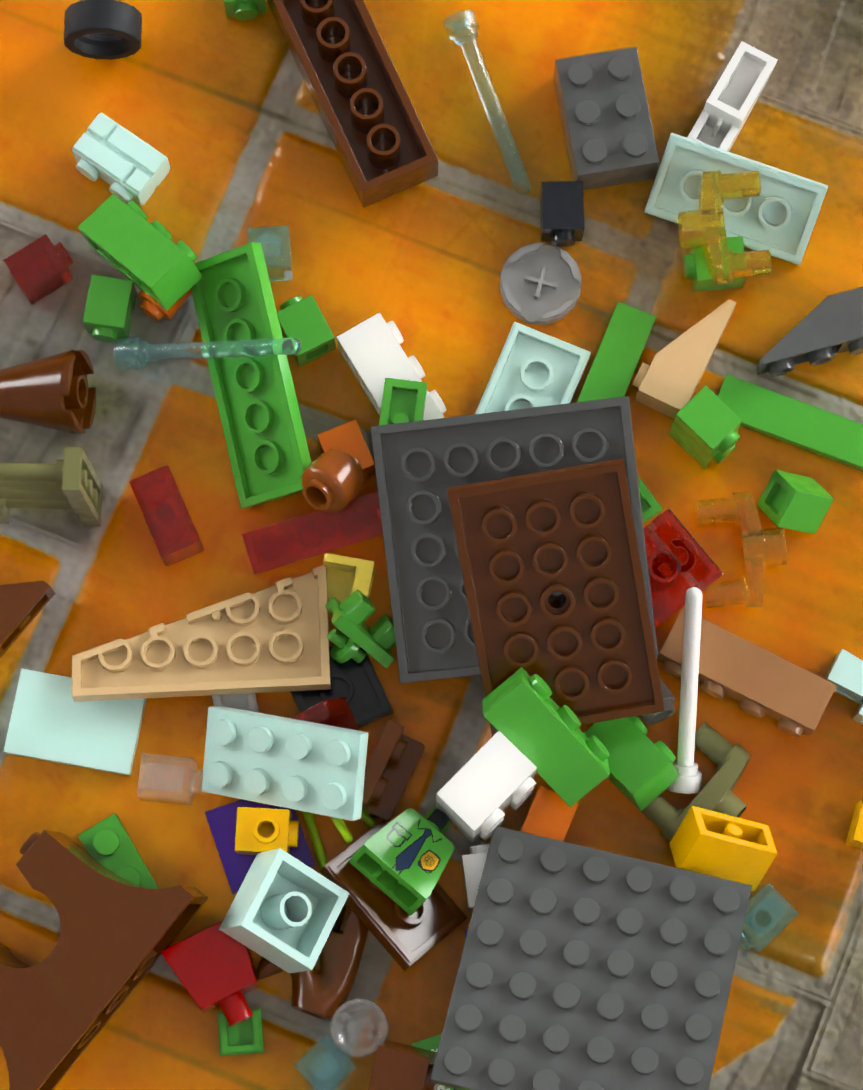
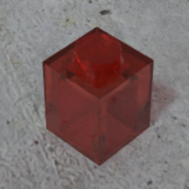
M46 234L4 259L10 274L31 305L73 280L68 266L73 264L71 257L61 242L53 245Z

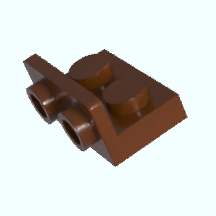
M390 719L365 767L362 801L363 811L385 822L391 819L425 749L422 743L403 735L404 726Z

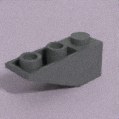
M863 287L826 297L761 358L756 369L757 374L770 372V375L775 377L793 371L795 369L794 365L809 361L811 366H816L833 360L835 358L834 354L848 350L850 355L863 353Z

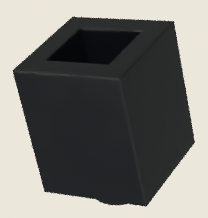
M583 181L542 182L540 192L541 242H550L552 246L568 247L574 245L575 241H582L584 233Z

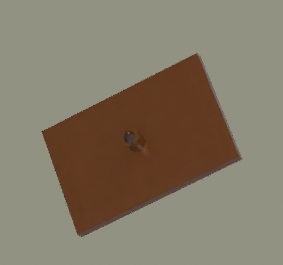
M624 458L448 487V498L485 697L522 667L531 677L535 674L539 675L552 691L550 698L560 708L563 705L568 706L578 717L581 725L665 711ZM554 592H561V593H562V594L559 595V596H553V595H551V594L554 593ZM490 723L491 732H492V737H493L498 731H497V729Z

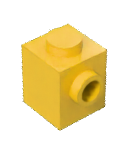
M237 807L235 852L240 855H257V853L281 848L289 854L290 847H298L299 821L291 820L292 813L289 809Z

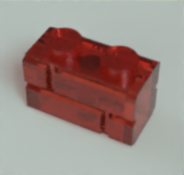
M168 465L129 482L165 566L175 564L204 551L202 542Z

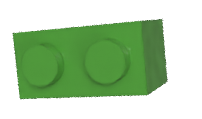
M705 385L676 414L669 435L705 469L713 460L718 465L722 463L736 448L735 443L741 437L737 431L743 420Z
M637 716L594 723L584 734L588 738L592 736L597 737L606 747L610 754L608 757L610 775L607 778L640 811L646 808L679 777L673 765V762L676 760L673 752L661 740L654 744L645 735L648 729Z

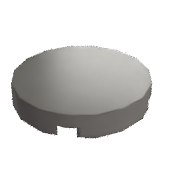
M532 243L520 247L508 257L501 272L500 293L504 305L516 318L528 324L548 325L561 321L573 311L580 297L582 276L577 262L566 250L557 246L555 248L551 245H546V243Z

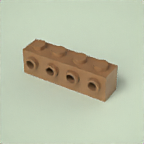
M683 608L677 616L657 657V661L663 663L662 670L678 679H681L685 611ZM703 618L701 619L698 681L702 683L700 689L719 699H723L727 695L739 701L738 707L754 717L762 718L763 714L779 721L777 727L787 734L798 738L801 737L802 733L810 736L815 731L837 685Z

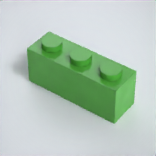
M112 194L78 226V229L95 252L168 311L203 277L193 263L197 256L182 240H179L176 244L171 241V234L157 220L150 224L147 221V215L135 202L130 200L126 204L115 194Z
M521 667L482 700L483 716L537 767L536 772L571 807L610 775L608 764L610 754L597 737L592 736L588 738L579 729L581 722L568 706L563 705L560 708L550 698L552 691L539 675L535 674L531 677Z

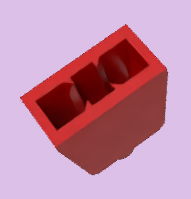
M222 920L162 950L161 953L198 1007L205 1013L220 1006L229 1027H233L253 1017L244 993L258 987L259 981L250 949L219 930L223 922Z

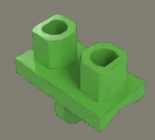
M356 590L342 603L333 597L325 605L326 609L333 614L332 624L343 632L340 633L337 629H332L327 636L334 643L330 654L335 661L344 663L352 658L357 663L362 662L366 653L360 647L385 668L395 660L391 651L396 645L393 618L388 614H384L372 627L368 626L365 621L376 611V608L361 591Z

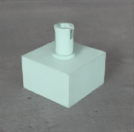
M281 848L257 853L219 930L287 973L310 971L313 969L349 892Z

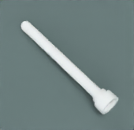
M697 587L689 588L685 594L677 761L673 762L679 777L667 788L671 792L683 794L700 792L702 773L698 771V764L694 763L703 600L702 591Z

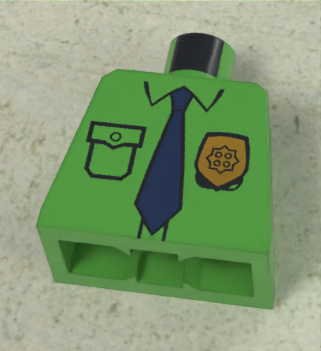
M407 808L370 837L348 862L411 916L431 895L455 850L454 844L443 835L450 826V820L443 811L436 808H431L424 817L414 809Z

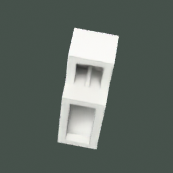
M741 41L687 138L729 152L778 59Z

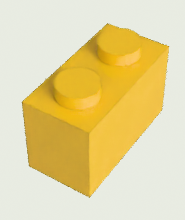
M691 806L669 843L676 868L752 885L751 891L756 890L778 854L768 825L696 806Z

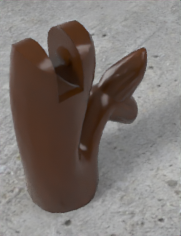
M346 902L319 955L320 970L317 971L314 966L310 971L290 973L292 979L291 1007L307 1015L333 1023L341 1013L354 985L369 930L352 910L344 932L339 930L345 915ZM263 957L257 969V979L261 980L284 970Z

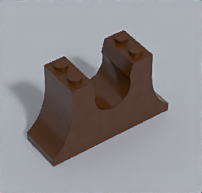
M44 830L41 834L35 832L27 839L20 849V853L23 856L16 865L31 887L43 893L54 904L60 918V935L52 953L45 960L34 966H29L16 959L7 946L0 943V1046L7 1062L10 1082L9 1090H53L162 956L161 951L171 945L208 899L200 890L192 886L179 885L166 889H152L127 881L97 862L64 833Z

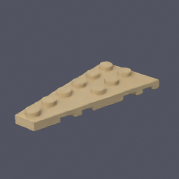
M326 564L313 568L311 573L292 580L288 577L277 581L275 586L253 594L247 592L186 614V618L164 626V623L150 627L148 632L126 640L120 638L73 655L72 698L74 702L331 689L329 639L327 638L329 634L328 610L325 607L328 603Z

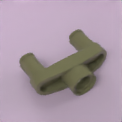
M706 722L695 733V747L718 765L716 768L718 772L685 809L677 810L659 795L641 811L662 830L660 834L669 842L672 840L691 806L738 818L748 806L732 790L744 772L751 754L739 744L733 746Z

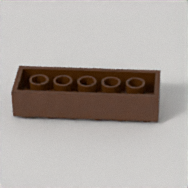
M267 0L363 208L438 176L437 155L364 1Z

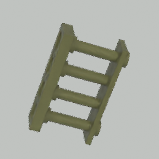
M64 447V460H57L56 464L0 463V524H9L10 508L72 509L73 514H77L83 526L101 527L103 485L83 448Z

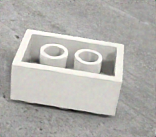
M498 731L436 793V808L443 811L448 816L450 822L471 843L479 836L486 841L492 836L493 830L503 824L504 811L509 806L516 811L532 795V791L535 788L534 785L536 784L533 779L537 767Z

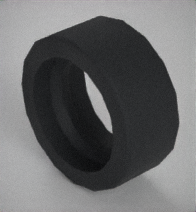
M81 0L71 4L65 10L64 44L71 52L93 59L112 60L131 56L141 48L142 16L134 6L116 0Z

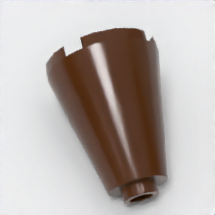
M70 350L0 369V418L73 434L85 433L83 429H90L96 408V387L88 388L87 374H94L89 356L83 350Z

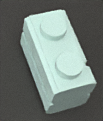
M102 112L96 116L88 130L83 133L72 150L74 158L78 163L76 165L77 170L94 182L98 177L111 185L109 191L126 204L133 200L140 206L145 205L154 193L155 188L161 184L171 169L168 157Z

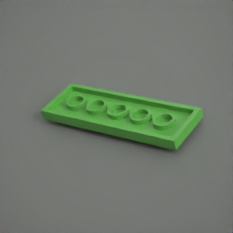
M250 242L194 263L203 277L191 288L241 509L253 508L303 492L301 476L312 463L261 243Z

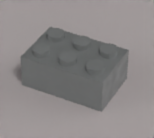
M637 47L556 59L553 78L573 181H583V190L655 179L659 158Z

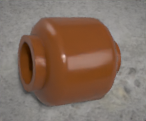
M330 449L322 453L305 469L301 476L303 495L308 504L314 509L330 513H337L345 509L361 493L365 486V477L359 461L354 456L341 450Z

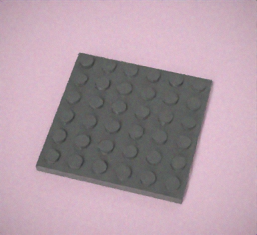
M629 396L371 427L400 683L481 675L447 488L624 458L655 653L658 656ZM554 592V593H552L551 595H553V596H559V595H561L562 593H561V592Z
M497 826L493 830L431 1075V1083L459 1090H709L752 885Z

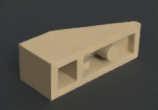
M728 299L657 352L651 365L643 362L632 384L639 388L635 401L675 419L676 414L691 400L737 302Z

